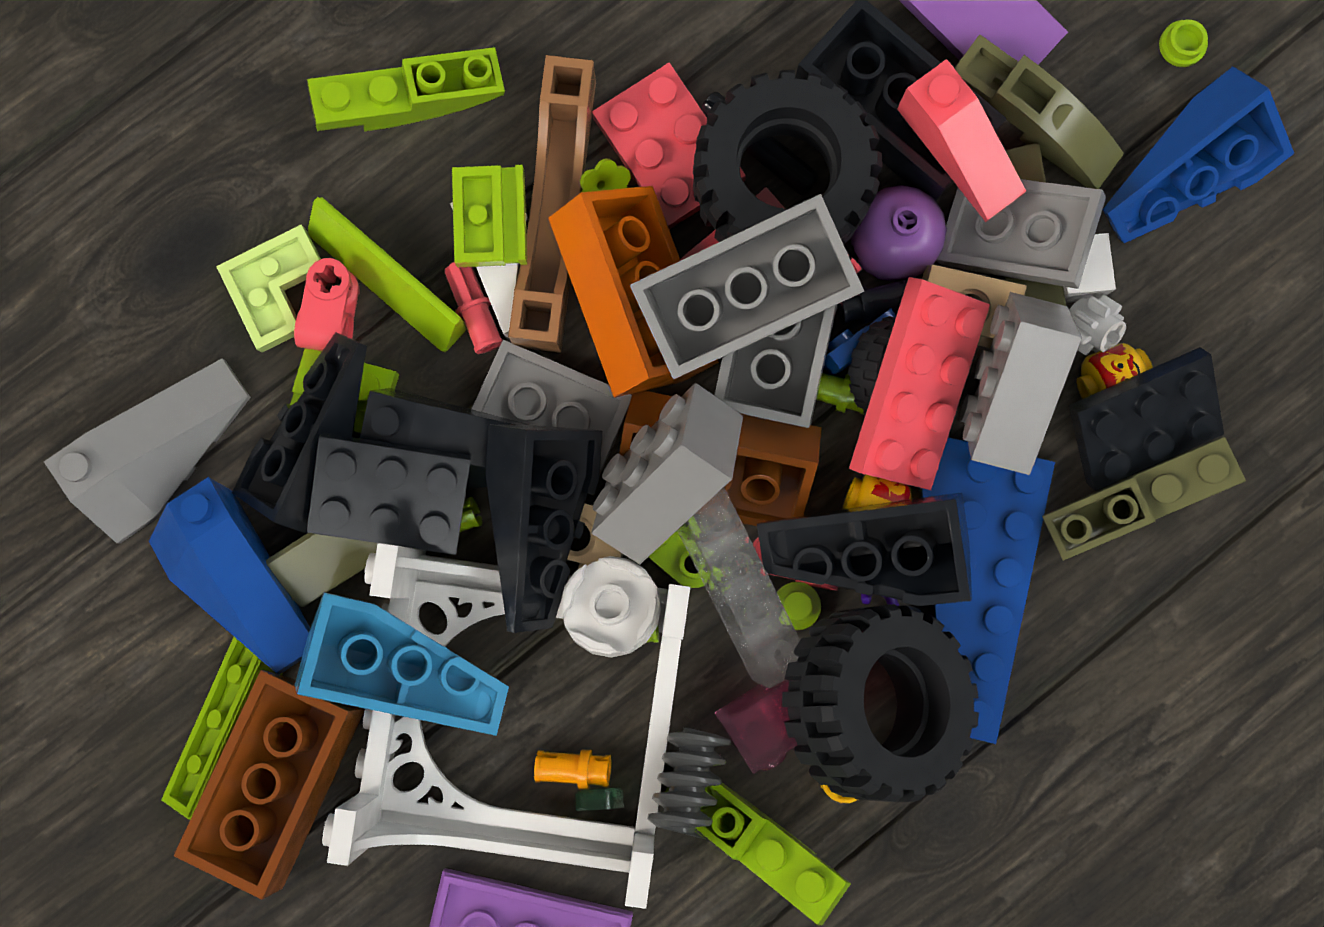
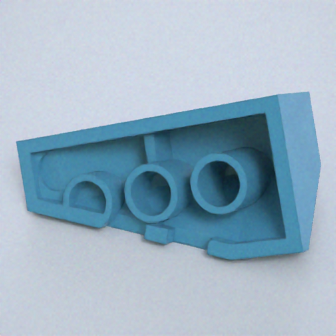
M326 592L323 593L308 634L295 682V689L298 695L497 736L509 686L376 604Z

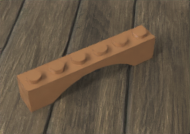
M546 55L539 105L535 176L527 229V265L520 266L514 289L508 334L512 344L525 349L559 353L562 350L571 279L548 217L582 192L580 179L585 172L596 89V76L592 60Z

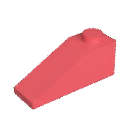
M947 59L907 87L897 110L985 222L1025 194L1026 189L979 99Z

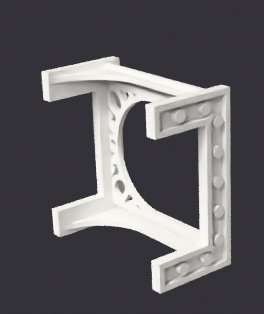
M377 543L376 553H370L365 567V583L371 584L369 595L390 598L389 604L384 603L382 609L444 647L469 626L481 620L505 614L498 565L426 555V550ZM669 584V589L658 588L661 603L658 624L659 632L662 633L635 827L507 809L480 802L456 788L439 770L427 748L421 720L409 717L400 719L399 715L365 709L363 728L369 730L367 748H361L355 768V777L362 779L360 792L335 808V814L330 813L326 819L322 843L324 846H329L327 863L348 866L368 848L377 846L438 845L629 873L625 906L646 909L656 828L653 823L647 820V817L650 813L658 812L659 804L652 797L654 793L661 791L662 783L658 781L657 776L664 770L662 756L666 753L667 736L669 733L681 639L683 640L690 587ZM449 598H460L458 605L472 603V609L468 616L464 618L458 617L457 609ZM432 602L444 611L447 617V628L442 634H433L423 627L419 618V610L424 603ZM483 602L494 603V606L485 608ZM560 606L556 618H562ZM402 733L408 734L412 739L411 751L402 753L394 758L395 752L401 747L403 742L402 739H397L398 736ZM408 762L421 764L424 769V778L418 787L405 792L399 791L394 787L393 777L400 766ZM432 786L439 787L442 791L443 802L436 801L432 797L428 798V803L418 801L429 792ZM457 802L464 808L453 807V804Z

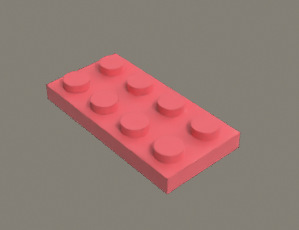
M908 278L849 469L927 490L932 489L990 304L923 279Z

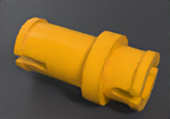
M584 749L580 751V754L537 751L534 766L535 782L577 784L578 789L586 790L589 789L590 785L609 786L611 755H592V750Z

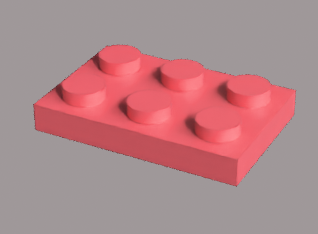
M669 62L593 110L592 117L622 163L630 171L639 187L653 186L670 230L700 210V203L695 201L693 192V164L697 137L701 126L707 124V117ZM740 167V176L744 182L746 175Z

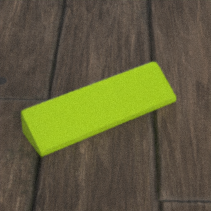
M317 197L313 201L308 225L310 238L333 258L340 261L357 279L440 351H448L467 330L465 322L461 317L323 197L321 199Z
M235 637L232 639L161 799L188 820H191L260 670L275 673Z

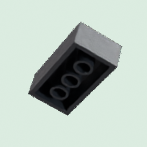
M856 0L798 64L795 78L807 80L809 72L823 76L821 85L832 89L834 84L837 83L848 91L845 101L850 105L860 102L868 113L863 123L864 126H875L879 137L875 151L882 153V162L911 187L921 189L937 201L953 183L950 176L897 110L907 87L941 62L867 0ZM971 89L979 99L997 133L1007 118Z

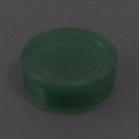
M621 787L577 790V793H575L576 811L623 808L624 791L621 790Z

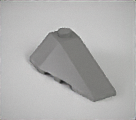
M222 358L88 431L45 460L44 463L69 501L112 540L121 544L160 517L166 504L169 503L167 501L183 480L190 478L196 470L195 465L213 442L219 440L251 397L226 360Z

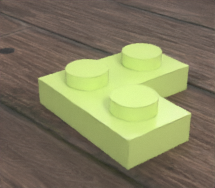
M302 225L216 266L256 349L262 353L294 337L297 316L285 290L305 281L309 268L321 259L307 230Z

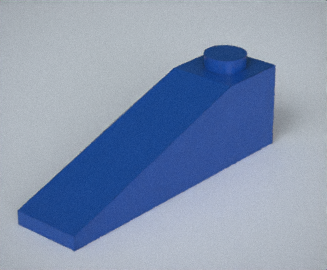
M1231 67L1193 97L1102 209L1121 242L1126 243L1174 221L1179 211L1198 204L1203 208L1216 202L1217 194L1234 186L1242 190L1257 183L1294 154L1269 88L1237 68Z
M207 477L167 503L149 539V543L169 580L275 673L281 674L301 661L311 628L297 603L291 598L267 566L266 560L270 556L232 490Z

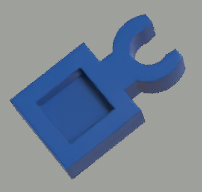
M889 309L872 323L880 322L884 317H896V315ZM870 325L865 326L855 335L847 329L829 342L828 350L830 353L826 356L824 369L828 374L836 376L851 365L853 349L857 347L858 339L862 333H866L869 330Z

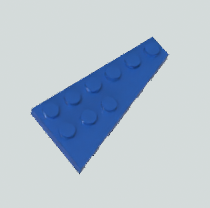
M948 437L932 489L927 490L918 487V491L921 493V498L962 493L970 544L972 600L933 605L934 618L944 625L942 632L950 631L961 646L958 651L960 655L968 657L973 671L969 672L971 683L977 684L979 698H974V712H979L978 726L972 728L970 738L996 744L1043 522L1042 516L1045 513L1055 462L1036 458L1030 475L973 461L971 460L968 442Z

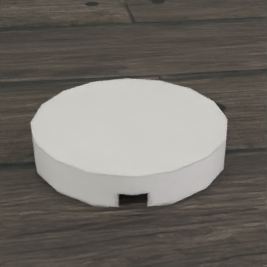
M614 556L599 558V561L592 562L588 566L585 564L576 570L565 585L560 604L564 625L573 640L592 654L611 658L630 654L645 644L658 626L661 611L658 588L647 571L630 559Z

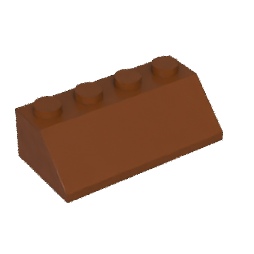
M649 391L632 394L624 422L620 455L623 456L630 449L634 437L644 425L652 427L659 420L662 409L672 396ZM741 414L743 415L733 478L696 514L757 526L760 522L803 516L819 462L822 427L810 425L809 428Z
M260 670L174 854V857L261 900L283 889L365 711V708L298 695L295 689V679L266 670Z

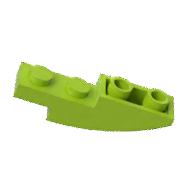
M495 47L402 59V67L307 79L317 131L363 125L364 132L406 125L462 111L503 96L505 93Z
M724 783L706 787L705 791L718 801L717 805L701 807L700 810L713 820L712 825L696 827V829L732 859L744 864L814 923L823 925L851 883L818 858L816 853Z

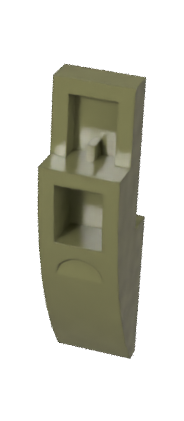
M979 34L954 68L971 89L1006 117L1007 121L1024 132L1019 138L1027 145L1039 143L1042 156L1085 187L1099 189L1124 153L1114 138L1085 105L1027 56L1023 55L1017 61Z
M1220 437L1105 488L1087 494L1043 515L1042 518L1061 559L1064 561L1156 522L1155 520L1241 484L1246 479L1226 438Z

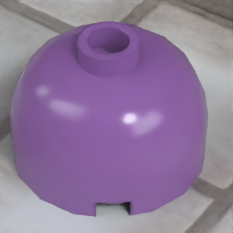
M906 185L883 188L877 192L861 225L857 227L850 238L854 252L859 258L858 262L865 271L877 279L894 283L902 279L907 280L909 277L915 278L920 274L922 275L928 265L934 264L943 250L947 231L944 213L935 199L919 188Z

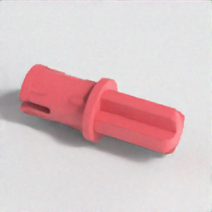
M455 262L449 264L445 268V275L458 305L455 313L463 317L474 345L475 353L483 354L500 347L503 339L499 335L489 310L490 300L488 297H484L473 267H457Z

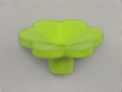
M605 158L598 162L595 169H589L584 172L580 179V185L583 189L582 192L627 188L631 175L626 167L617 166L614 161Z

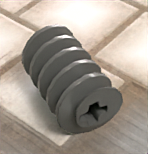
M683 728L682 732H672L667 736L668 742L676 746L679 751L667 752L662 756V760L673 767L674 771L662 772L657 776L658 781L667 786L669 791L654 793L652 797L656 803L664 808V812L650 813L647 820L659 828L707 840L696 832V827L711 826L713 820L700 810L701 807L717 805L718 800L706 792L705 789L708 786L722 784V779L712 773L710 768L712 766L726 765L727 759L715 752V747L731 745L732 740L696 729Z

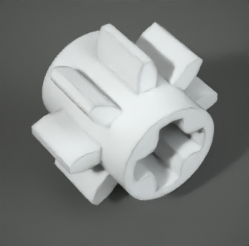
M1103 294L1099 300L1091 296L1089 299L1081 298L1072 305L1069 311L1082 336L1078 351L1084 355H1087L1091 350L1094 352H1105L1119 343L1126 330V324L1123 322L1124 317L1119 314L1122 308L1120 304Z

